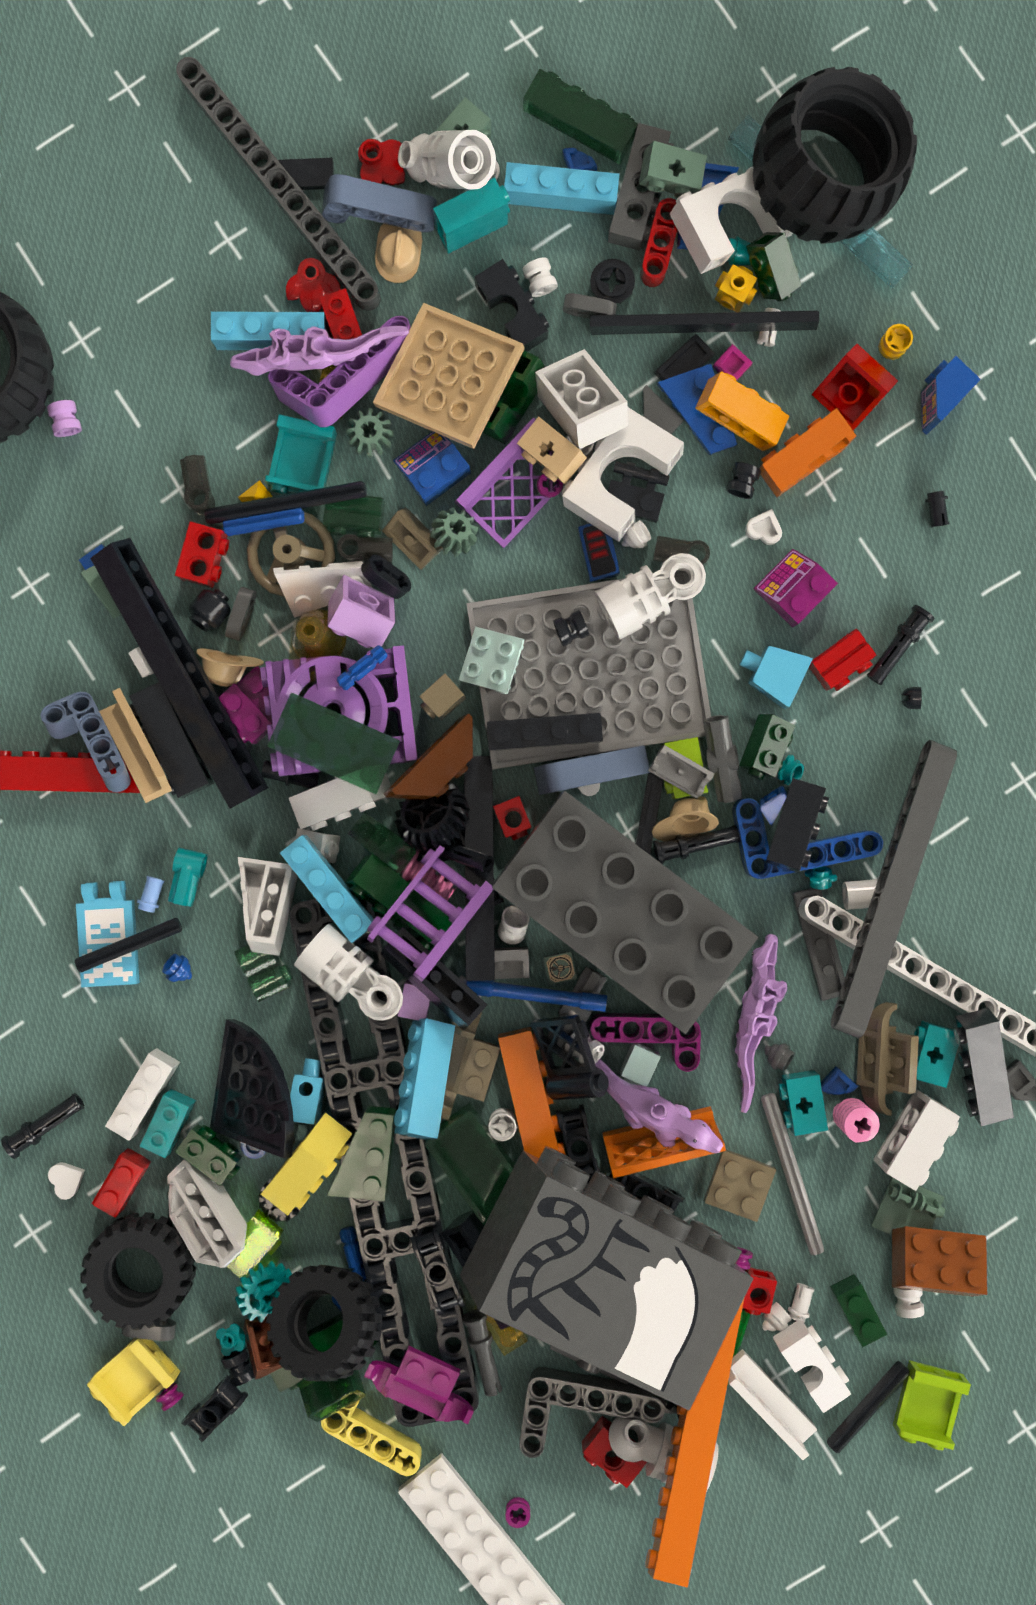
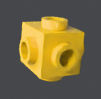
M733 264L728 273L723 271L715 285V287L719 288L715 300L726 309L740 312L744 304H751L758 291L753 288L757 277L753 276V272L744 266L737 267Z

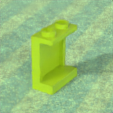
M909 1360L907 1368L910 1374L903 1382L893 1426L900 1438L906 1442L917 1443V1441L927 1443L928 1446L936 1450H944V1448L954 1450L955 1443L951 1439L961 1396L962 1394L969 1395L971 1384L961 1373Z

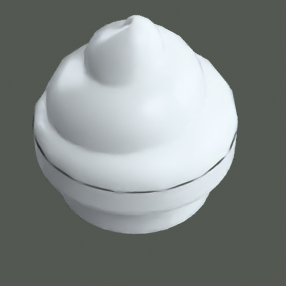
M639 520L636 523H632L623 536L622 546L631 548H644L647 546V542L651 540V535L642 521Z
M775 1302L771 1306L770 1314L764 1313L762 1328L764 1331H784L792 1319L783 1307Z

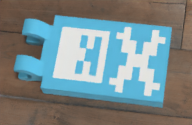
M125 881L109 883L110 898H98L97 882L81 884V894L84 903L76 904L79 957L136 934L134 900H126ZM138 950L80 972L81 987L140 983Z

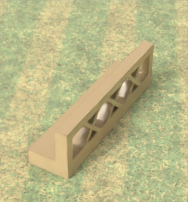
M118 688L112 691L117 703L99 712L145 803L172 790L121 689Z

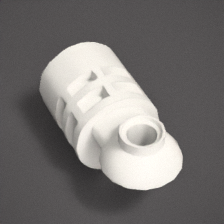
M477 130L435 131L430 135L424 133L414 137L411 141H404L399 148L398 162L400 167L406 168L411 178L419 183L427 180L431 185L438 188L479 189L486 185L492 177L496 165V156L492 143L485 134Z
M679 553L669 557L657 572L652 573L649 567L644 565L640 567L639 572L625 575L624 580H616L595 591V596L611 629L620 640L643 628L642 624L646 622L651 624L656 621L657 616L670 614L668 603L676 599L687 600L695 597L701 592L705 584L706 573L704 566L698 558L690 554ZM678 571L686 572L689 576V582L684 585L677 583L674 578L675 573Z
M330 923L315 936L294 964L296 968L318 984L337 1002H340L349 992L358 1000L359 1007L364 1014L374 1020L384 1021L391 1019L399 1012L402 1006L403 995L396 981L388 976L380 975L370 967L374 960L361 951L358 946L351 943L346 936ZM377 990L386 994L387 1001H381L377 997Z
M621 1417L614 1419L609 1428V1441L616 1455L629 1462L641 1460L649 1462L646 1464V1476L666 1483L667 1475H665L664 1470L667 1457L672 1456L674 1445L671 1444V1434L673 1426L662 1422L657 1428L641 1420ZM629 1429H632L637 1433V1443L631 1441V1439L629 1438ZM717 1443L715 1446L707 1490L711 1484L717 1465Z

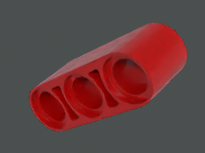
M673 198L661 200L656 208L640 271L641 281L648 287L659 286L663 282L668 268L677 228L672 219H664L661 213H670L677 204ZM656 239H663L666 241L667 246L659 247L654 241ZM649 266H656L660 269V273L656 275L651 274L647 268Z

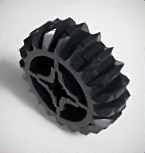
M447 783L450 786L449 789L439 798L433 796L428 799H406L403 802H399L401 809L395 812L397 819L394 822L399 836L408 846L415 848L419 852L423 850L428 852L430 849L433 850L434 847L437 849L440 845L447 844L451 846V840L454 837L460 839L458 832L466 830L464 822L470 820L468 814L470 808L466 796L453 783ZM443 803H449V805L443 806ZM421 825V829H416V826Z

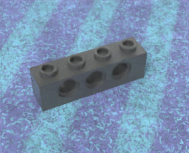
M638 123L609 230V243L640 251L642 241L648 242L652 225L647 224L649 214L655 215L659 198L654 197L655 192L649 190L640 192L635 186L639 185L644 150L653 141L674 146L673 143H669L671 131ZM636 211L640 213L641 217L639 219H632L628 216V213Z

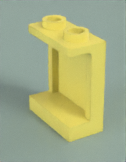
M134 1338L93 1375L87 1386L91 1395L107 1407L112 1419L125 1426L142 1407L162 1389H167L176 1380L180 1370L153 1340Z

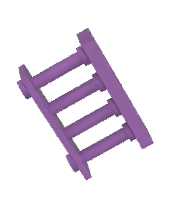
M441 845L436 851L430 849L420 861L424 866L384 917L381 919L377 916L367 928L370 932L367 938L368 941L372 943L376 936L379 935L414 962L413 966L417 970L413 976L421 982L494 890L487 881L481 887L477 884L474 886L440 860L439 857L444 851ZM431 867L467 894L466 898L470 901L464 909L459 906L456 908L421 881ZM413 890L450 917L448 920L452 922V925L446 932L442 929L440 931L403 903ZM395 912L432 940L430 943L435 947L428 955L425 952L421 954L385 926Z

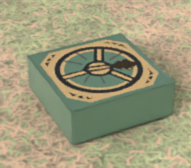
M571 951L544 957L550 985L577 979Z

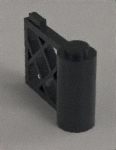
M579 1015L532 1021L530 1024L548 1073L546 1090L552 1100H569L604 1096L608 1089L609 1081L605 1073L596 1067L587 1041L589 1033L585 1021H581ZM565 1025H572L575 1034L574 1039L563 1031ZM542 1027H546L554 1033L552 1041L545 1036ZM559 1038L570 1046L568 1052H565L556 1045ZM574 1050L582 1055L584 1064L579 1063L572 1057ZM553 1052L564 1060L562 1065L555 1066L552 1058Z

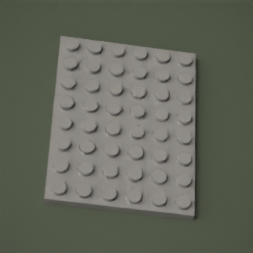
M678 571L675 573L674 578L677 583L684 585L689 582V576L686 572ZM616 580L466 603L471 636H473L476 626L525 639L524 648L521 650L518 660L519 664L516 666V673L513 676L510 685L511 689L508 694H502L479 686L486 732L487 722L601 713L603 742L490 751L492 770L706 736L703 721L711 717L693 598L687 600L676 599L668 603L670 614L657 616L656 621L651 624L649 622L642 624L643 628L620 640L611 629L595 596V591ZM580 610L590 636L584 639L576 638L572 640L571 644L563 647L553 620L560 617L568 618L571 613Z

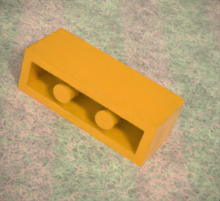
M722 371L708 379L695 409L761 451L777 445L789 419V415L781 411L780 406L769 403L761 398L757 391L746 388L738 383L734 376Z

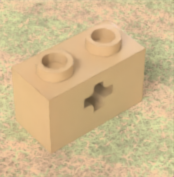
M539 416L517 442L523 450L521 456L533 466L536 462L543 466L544 469L541 472L554 483L558 479L563 484H566L587 459L579 448ZM549 450L552 451V452H554L552 456H550V455H548V454H546V453H547Z

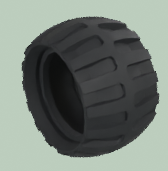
M831 67L820 70L790 87L773 105L762 124L753 152L754 188L758 190L761 198L760 204L765 212L771 214L781 229L784 231L787 229L796 234L798 239L804 241L816 240L820 241V244H826L855 237L883 219L897 203L908 184L914 167L917 149V135H914L913 132L914 121L910 111H906L900 101L901 97L894 89L890 90L881 82L882 79L874 74L868 75L859 72V69L854 67L843 69ZM817 130L841 142L859 163L863 173L864 185H846L824 173L807 154L801 141V131Z
M0 292V329L4 331L10 345V368L4 383L0 386V443L8 440L7 436L13 434L21 435L30 428L28 425L37 416L41 417L46 409L45 401L47 396L52 394L54 378L51 374L54 368L53 356L41 327L23 306Z

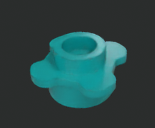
M788 755L786 760L783 761L781 770L778 772V779L784 780L785 785H790L793 778L800 780L804 772V765L799 760H794L793 755Z
M826 866L805 871V876L810 878V886L814 889H828L832 886V882L837 880V875L832 874V869Z
M233 1323L229 1328H220L216 1332L223 1355L229 1356L233 1351L237 1350L240 1352L244 1350L246 1345L245 1333L238 1324Z

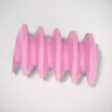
M415 851L398 872V874L402 873V878L406 881H412L424 866L420 861H417L418 851ZM431 867L421 881L448 901L457 887L454 888V884L449 880L445 882V877L440 873L436 875V870Z
M856 1098L844 1099L833 1109L834 1122L855 1143L869 1141L877 1134L880 1125L879 1118L861 1100Z

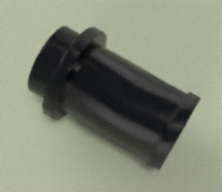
M944 491L928 493V499L925 500V503L929 505L931 528L950 524L945 500L948 499V496H945Z

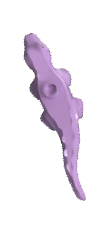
M388 326L372 330L355 339L341 340L331 339L326 330L318 327L308 328L304 335H291L288 330L279 328L269 333L272 339L271 346L263 349L255 348L234 355L231 358L230 365L232 368L245 370L254 376H260L273 369L290 371L324 369L330 365L338 366L346 361H354L358 355L367 353L371 346L378 345L385 339L407 335L409 330L405 326Z
M768 934L765 937L764 944L752 952V983L748 991L743 995V1007L740 1019L738 1020L739 1031L736 1033L737 1046L735 1053L738 1057L737 1066L741 1070L743 1084L741 1089L742 1101L740 1102L741 1112L743 1113L749 1110L754 1093V1055L762 1037H770L777 1025L774 1011L777 1002L782 1001L787 991L786 982L775 980L778 938L773 934Z
M600 1059L596 1063V1067L601 1069L608 1078L607 1092L620 1105L625 1119L633 1129H639L643 1126L655 1133L656 1138L664 1147L675 1146V1139L679 1137L695 1149L706 1150L711 1153H719L723 1147L722 1141L704 1121L691 1120V1113L687 1107L673 1104L659 1096L658 1089L630 1084L624 1081Z

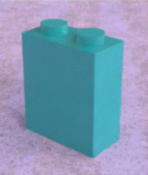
M495 177L490 179L483 187L470 189L433 208L435 227L448 254L508 224V213L510 212L508 202H510V198L504 185L499 187Z

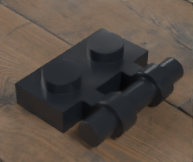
M616 461L613 472L622 474L623 479L622 482L611 480L608 492L634 508L636 518L657 523L665 494L656 492L654 489L656 484L667 486L670 476L659 473V470L654 468L647 470L636 467L635 463L627 461V464ZM631 478L648 481L646 489L630 485Z

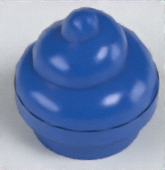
M173 954L163 966L162 972L166 974V978L171 982L185 981L192 978L189 960L183 955Z

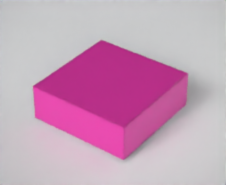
M732 344L712 367L718 373L722 371L734 376L737 381L750 368L753 362Z

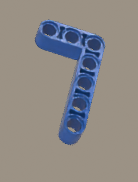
M753 799L738 800L733 805L732 815L734 824L739 832L740 842L738 844L745 872L756 879L793 873L794 871L766 863L769 845L760 805ZM745 803L750 804L753 808V814L748 819H744L740 814V808ZM753 830L758 834L759 840L756 845L749 846L746 843V835L749 831ZM858 831L809 841L807 850L815 847L819 852V856L816 861H809L807 868L801 866L800 871L875 856L883 848V839L874 831ZM865 836H870L873 840V846L868 851H865L862 847V840ZM842 841L846 846V851L842 856L838 857L834 852V847L837 842ZM761 858L764 862V869L762 872L755 874L751 869V864L755 859Z

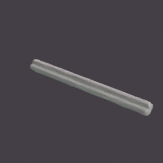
M774 1093L765 1094L761 1097V1101L809 1253L811 1255L821 1254L824 1252V1246L776 1095Z

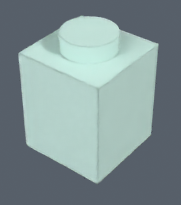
M632 1043L620 1068V1074L624 1077V1081L630 1084L648 1086L661 1056L659 1052L640 1043Z

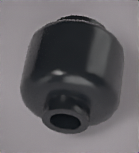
M207 589L202 590L188 608L191 614L189 619L203 631L217 630L231 613L230 606L227 603L229 598L218 589H215L214 592Z

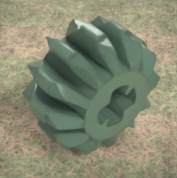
M368 408L367 416H364L362 411L358 410L359 420L350 418L349 423L353 428L346 429L347 436L352 437L348 441L351 447L357 446L356 452L359 455L365 449L369 458H372L373 450L375 449L379 455H382L383 450L381 446L390 448L392 445L387 439L394 437V431L388 429L392 425L391 420H383L384 413L382 411H379L374 416L373 409ZM371 428H374L376 434L373 437L370 434V438H367L365 431L367 429L371 431Z
M454 507L450 508L448 512L443 510L439 512L438 518L434 519L431 523L433 529L430 532V537L437 539L434 543V548L442 546L444 548L443 555L447 554L450 550L454 557L459 556L461 552L464 554L468 553L471 546H474L477 542L475 535L478 532V527L471 525L474 517L466 518L464 516L465 509L461 510L459 514Z

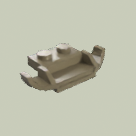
M885 1002L878 1005L872 1011L867 1029L863 1036L859 1038L856 1085L861 1086L863 1098L873 1111L892 1116V1110H889L885 1104V1094H893V1090L907 1094L916 1093L919 1036L896 1032V1026L889 1025V1020L892 1012L897 1010V1004Z
M482 1013L464 1031L455 1022L452 1023V1025H455L441 1115L443 1119L449 1120L457 1094L483 1102L485 1100L500 1052V1046L474 1038Z

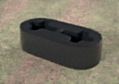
M372 555L362 563L361 571L364 577L390 597L399 599L411 590V582L408 576L383 557Z

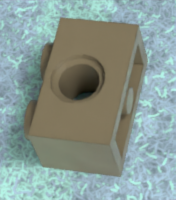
M443 674L419 696L424 701L420 705L432 719L438 716L441 721L466 699L462 691L446 674Z

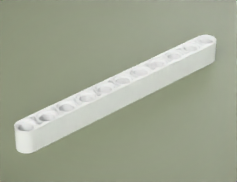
M811 896L801 900L798 909L800 916L805 921L826 934L828 933L836 940L853 950L855 949L857 934L861 930L864 921L823 897ZM812 901L819 908L818 915L815 917L808 911V906ZM835 916H839L843 922L842 928L839 931L833 927L832 921ZM898 941L895 942L887 970L962 1014L978 1011L979 1004L984 1002L986 1008H989L999 1020L1002 1038L1036 1057L1035 1022ZM908 959L914 962L912 973L907 972L905 967ZM933 973L938 977L936 987H932L930 984V976ZM958 987L962 991L960 1001H956L954 997V992ZM1006 1016L1010 1019V1026L1007 1030L1004 1029L1002 1023ZM1029 1031H1032L1034 1034V1040L1031 1044L1027 1041Z

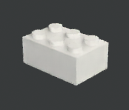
M585 349L535 372L539 399L577 448L581 449L628 426L627 400Z
M916 1089V1093L911 1095L873 1160L885 1173L916 1191L919 1185L922 1186L927 1181L929 1168L932 1163L937 1161L943 1154V1145L948 1136L951 1137L956 1132L960 1116Z

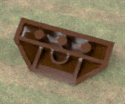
M468 713L458 718L383 793L386 798L428 799L433 796L439 798L450 787L447 783L453 777L457 779L469 768L466 764L473 758V717Z

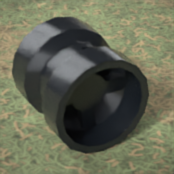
M735 462L732 470L734 479L728 482L726 491L740 498L752 499L755 491L753 485L755 481H758L761 470L748 463Z
M580 610L571 613L568 618L560 617L553 620L563 647L571 644L572 640L576 638L584 639L590 636Z
M246 1346L240 1352L236 1350L231 1355H224L221 1358L224 1369L229 1370L230 1382L236 1387L254 1378L252 1364L248 1360L249 1351Z

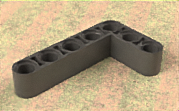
M538 1367L531 1373L527 1387L519 1447L522 1454L529 1458H536L543 1453L551 1405L656 1423L664 1417L665 1399L629 1382L625 1385L613 1379ZM537 1380L545 1381L548 1387L544 1389L538 1388L534 1382ZM570 1385L576 1391L568 1394L563 1391L562 1387ZM598 1390L604 1396L600 1399H595L590 1395V1392ZM620 1396H628L632 1401L630 1403L623 1404L620 1403L617 1398ZM648 1401H656L660 1406L650 1409L645 1404ZM539 1408L544 1414L535 1416L530 1410ZM535 1436L540 1442L536 1444L530 1443L527 1437Z

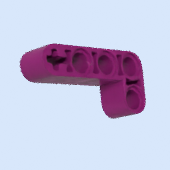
M599 1013L590 1020V1031L597 1041L672 1043V1057L680 1070L685 1072L693 1071L700 1063L701 1030L697 1021L693 1024L692 1033L685 1036L681 1035L679 1029L660 1014ZM601 1021H605L608 1027H615L614 1021H618L617 1028L619 1034H615L614 1028H606L604 1033L601 1034L595 1027L600 1026ZM633 1021L638 1024L637 1031L630 1035L624 1033L623 1026L625 1023ZM656 1022H663L666 1025L665 1031L661 1035L651 1033V1028ZM683 1051L693 1052V1058L690 1062L681 1063L679 1061V1055Z

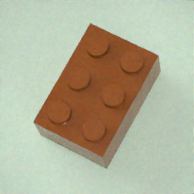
M908 1226L892 1229V1288L971 1297L987 1295L986 1236Z

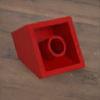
M856 344L846 353L811 395L830 412L837 408L854 431L896 385L898 380L860 345Z

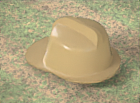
M382 224L377 238L375 262L379 274L384 279L393 283H404L416 274L420 263L422 232Z
M200 648L196 652L202 657V668L210 683L224 687L232 686L234 683L239 682L247 667L264 664V661L258 658L232 655L212 649Z
M701 796L697 799L686 798L674 804L670 816L659 821L653 827L652 834L659 841L675 839L676 835L680 834L681 836L690 837L715 829L719 822L718 818L710 813L708 801L705 797Z

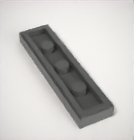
M808 888L794 892L792 896L820 1000L825 1001L839 997L845 976L833 936L828 933L826 934L805 921L800 916L798 909L802 899L811 896L823 897L822 891ZM812 901L808 906V911L814 917L818 915L819 908Z

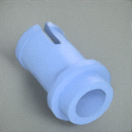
M147 876L141 900H137V903H139L138 909L154 913L155 909L159 908L157 902L164 880Z

